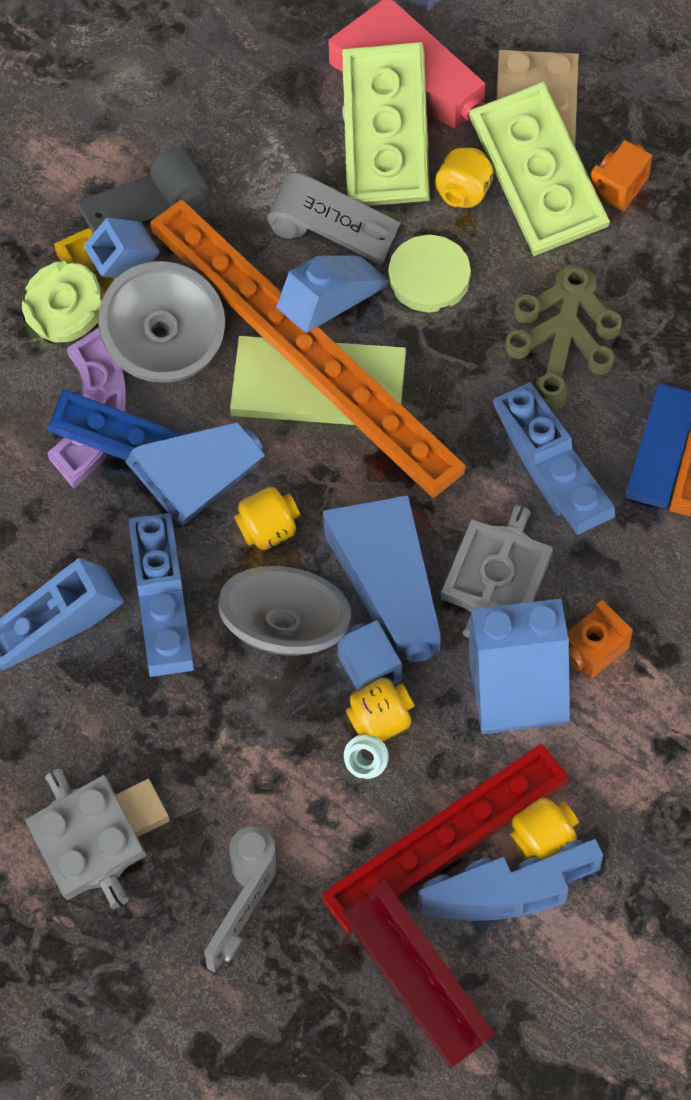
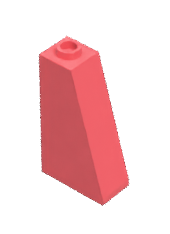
M393 0L380 1L329 39V63L342 72V49L422 42L425 58L427 115L454 129L466 120L471 121L469 110L484 105L485 83Z

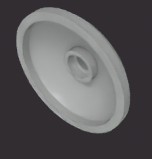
M153 261L139 264L126 270L111 283L100 305L98 324L102 343L107 353L118 366L137 378L151 382L168 383L187 379L197 374L213 360L223 340L225 314L217 292L199 273L181 264ZM156 327H162L167 331V335L158 337L152 330Z
M284 566L257 567L234 575L222 587L218 604L222 621L240 640L259 650L278 655H308L329 648L339 642L347 633L351 619L349 602L336 586L311 572Z

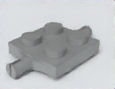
M514 506L507 526H491L471 519L441 591V600L466 608L469 612H471V609L534 602L552 557L553 547L532 540L523 533L528 518L531 515L529 509L524 507L521 514V506ZM471 615L463 630V635L467 638L470 635Z
M53 770L56 778L51 773H48L45 779L56 799L45 809L25 819V822L66 900H70L88 889L101 887L110 903L111 909L119 908L121 906L118 900L124 905L128 902L129 898L126 896L117 877L128 866L146 857L147 853L109 780L104 775L81 788L72 790L63 770Z

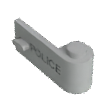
M291 173L285 176L267 217L273 232L280 237L286 239L300 237L305 234L307 229H310L380 265L383 264L400 225V222L309 176L299 173Z
M245 827L239 830L232 837L229 845L232 873L236 881L244 886L204 951L207 969L216 973L224 958L225 961L230 962L243 941L238 935L267 890L277 870L275 842L267 831L259 827Z

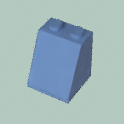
M553 599L471 609L468 656L481 735L569 724V639L562 600Z

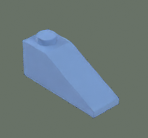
M316 256L289 271L276 308L307 333L388 286L390 280L361 256Z
M78 558L1 617L0 670L4 671L92 628L122 605L124 600L106 567Z

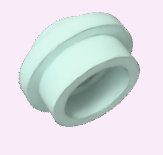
M360 734L352 738L346 745L344 761L347 769L354 776L370 779L379 776L385 770L389 761V753L387 747L379 738L368 734ZM366 749L370 751L374 756V760H366L362 756L361 750Z

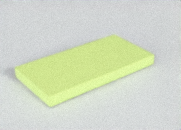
M416 42L342 49L347 196L367 206L430 201L423 43Z
M544 81L469 110L470 120L494 168V172L533 256L609 227L610 221Z
M239 336L230 407L231 416L355 425L263 337ZM336 343L401 404L406 348Z

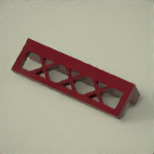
M385 879L374 885L366 897L342 913L341 917L449 1069L485 1045L495 1035Z

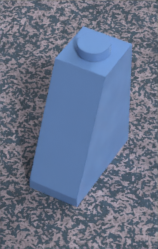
M233 423L137 446L130 452L126 463L166 511L171 513L176 523L182 527L258 467L265 455L261 451L263 446L258 437L251 430L246 429L244 431L238 423Z

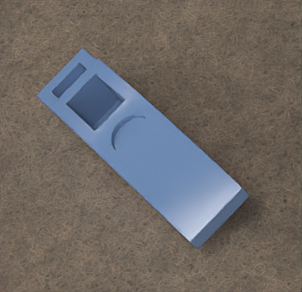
M531 382L493 399L494 407L510 440L556 516L562 514L577 535L615 518V506L573 451L570 435Z
M171 513L130 518L128 521L149 675L153 677L194 671Z
M596 839L586 843H582L581 840H575L567 843L560 853L549 858L540 860L538 857H533L521 862L515 867L514 872L510 871L504 856L493 861L490 858H483L467 866L466 872L451 878L448 875H440L426 882L423 885L424 889L418 891V907L421 914L466 921L499 920L542 912L565 904L569 890L567 883L599 871L603 853Z

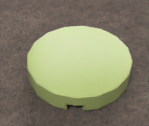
M423 235L413 237L397 248L391 256L388 278L391 288L394 290V295L402 304L413 310L431 313L440 311L442 307L448 305L452 307L459 303L468 291L471 268L468 256L458 244L446 237Z
M66 261L54 262L41 268L29 280L25 289L27 291L25 301L22 300V311L26 322L41 338L55 343L71 342L86 335L98 323L100 305L105 293L100 280L85 265L79 263L68 264Z

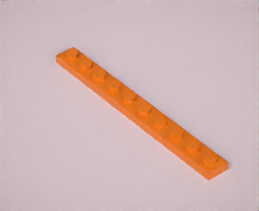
M182 199L150 221L153 234L190 269L203 276L231 308L433 499L464 475L465 464L319 327L305 333L276 307L281 292Z

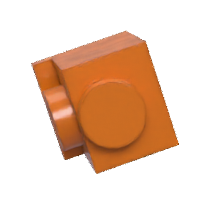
M626 140L623 141L615 153L612 151L608 152L601 165H595L591 172V182L599 199L624 212L649 179L653 155L646 152L639 144L629 143Z
M603 600L596 604V608L567 631L569 639V666L577 672L581 670L590 680L630 648L633 629ZM593 635L598 641H591L588 638Z

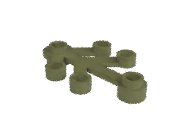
M570 265L561 269L556 275L555 286L534 297L528 294L519 296L515 301L514 316L521 323L534 322L540 312L563 301L561 311L556 316L527 332L513 330L506 337V352L515 359L526 357L532 348L554 337L546 375L541 376L534 386L551 411L561 409L567 401L568 385L563 379L571 339L588 360V367L591 372L597 375H605L613 367L614 354L612 350L606 346H599L577 318L579 305L594 320L596 332L601 338L614 339L621 331L622 319L620 315L615 311L605 309L594 294L596 290L594 274L588 268L581 265ZM569 281H579L582 284L573 285ZM522 306H530L534 310L523 312L520 308ZM609 321L616 326L614 328H606L602 323ZM514 341H522L523 343H525V346L517 348L514 347L511 343H513ZM596 357H603L608 362L599 364L594 359ZM554 386L557 387L558 390L554 392H549L544 387Z

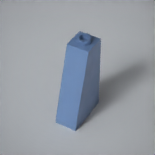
M408 495L324 510L323 530L328 544L372 620L378 621L400 661L421 662L431 658L434 654H439L441 634Z

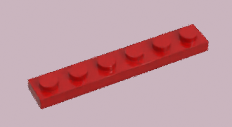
M541 743L321 893V900L347 935H349L352 931L341 915L345 910L366 897L374 885L385 879L399 900L512 823L515 815L541 797L548 798L567 785L569 776Z

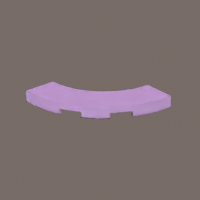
M98 327L67 348L68 356L80 374L84 397L125 412L126 388L123 370L107 353ZM65 437L47 452L49 460L73 488L87 479L108 455V453Z

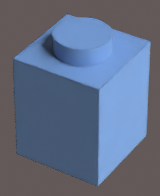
M106 218L83 245L100 275L117 278L126 270L139 264L152 262L160 253L141 221Z
M376 620L367 625L360 623L348 628L347 633L338 642V658L356 690L380 677L388 678L393 685L402 680V663L378 621Z

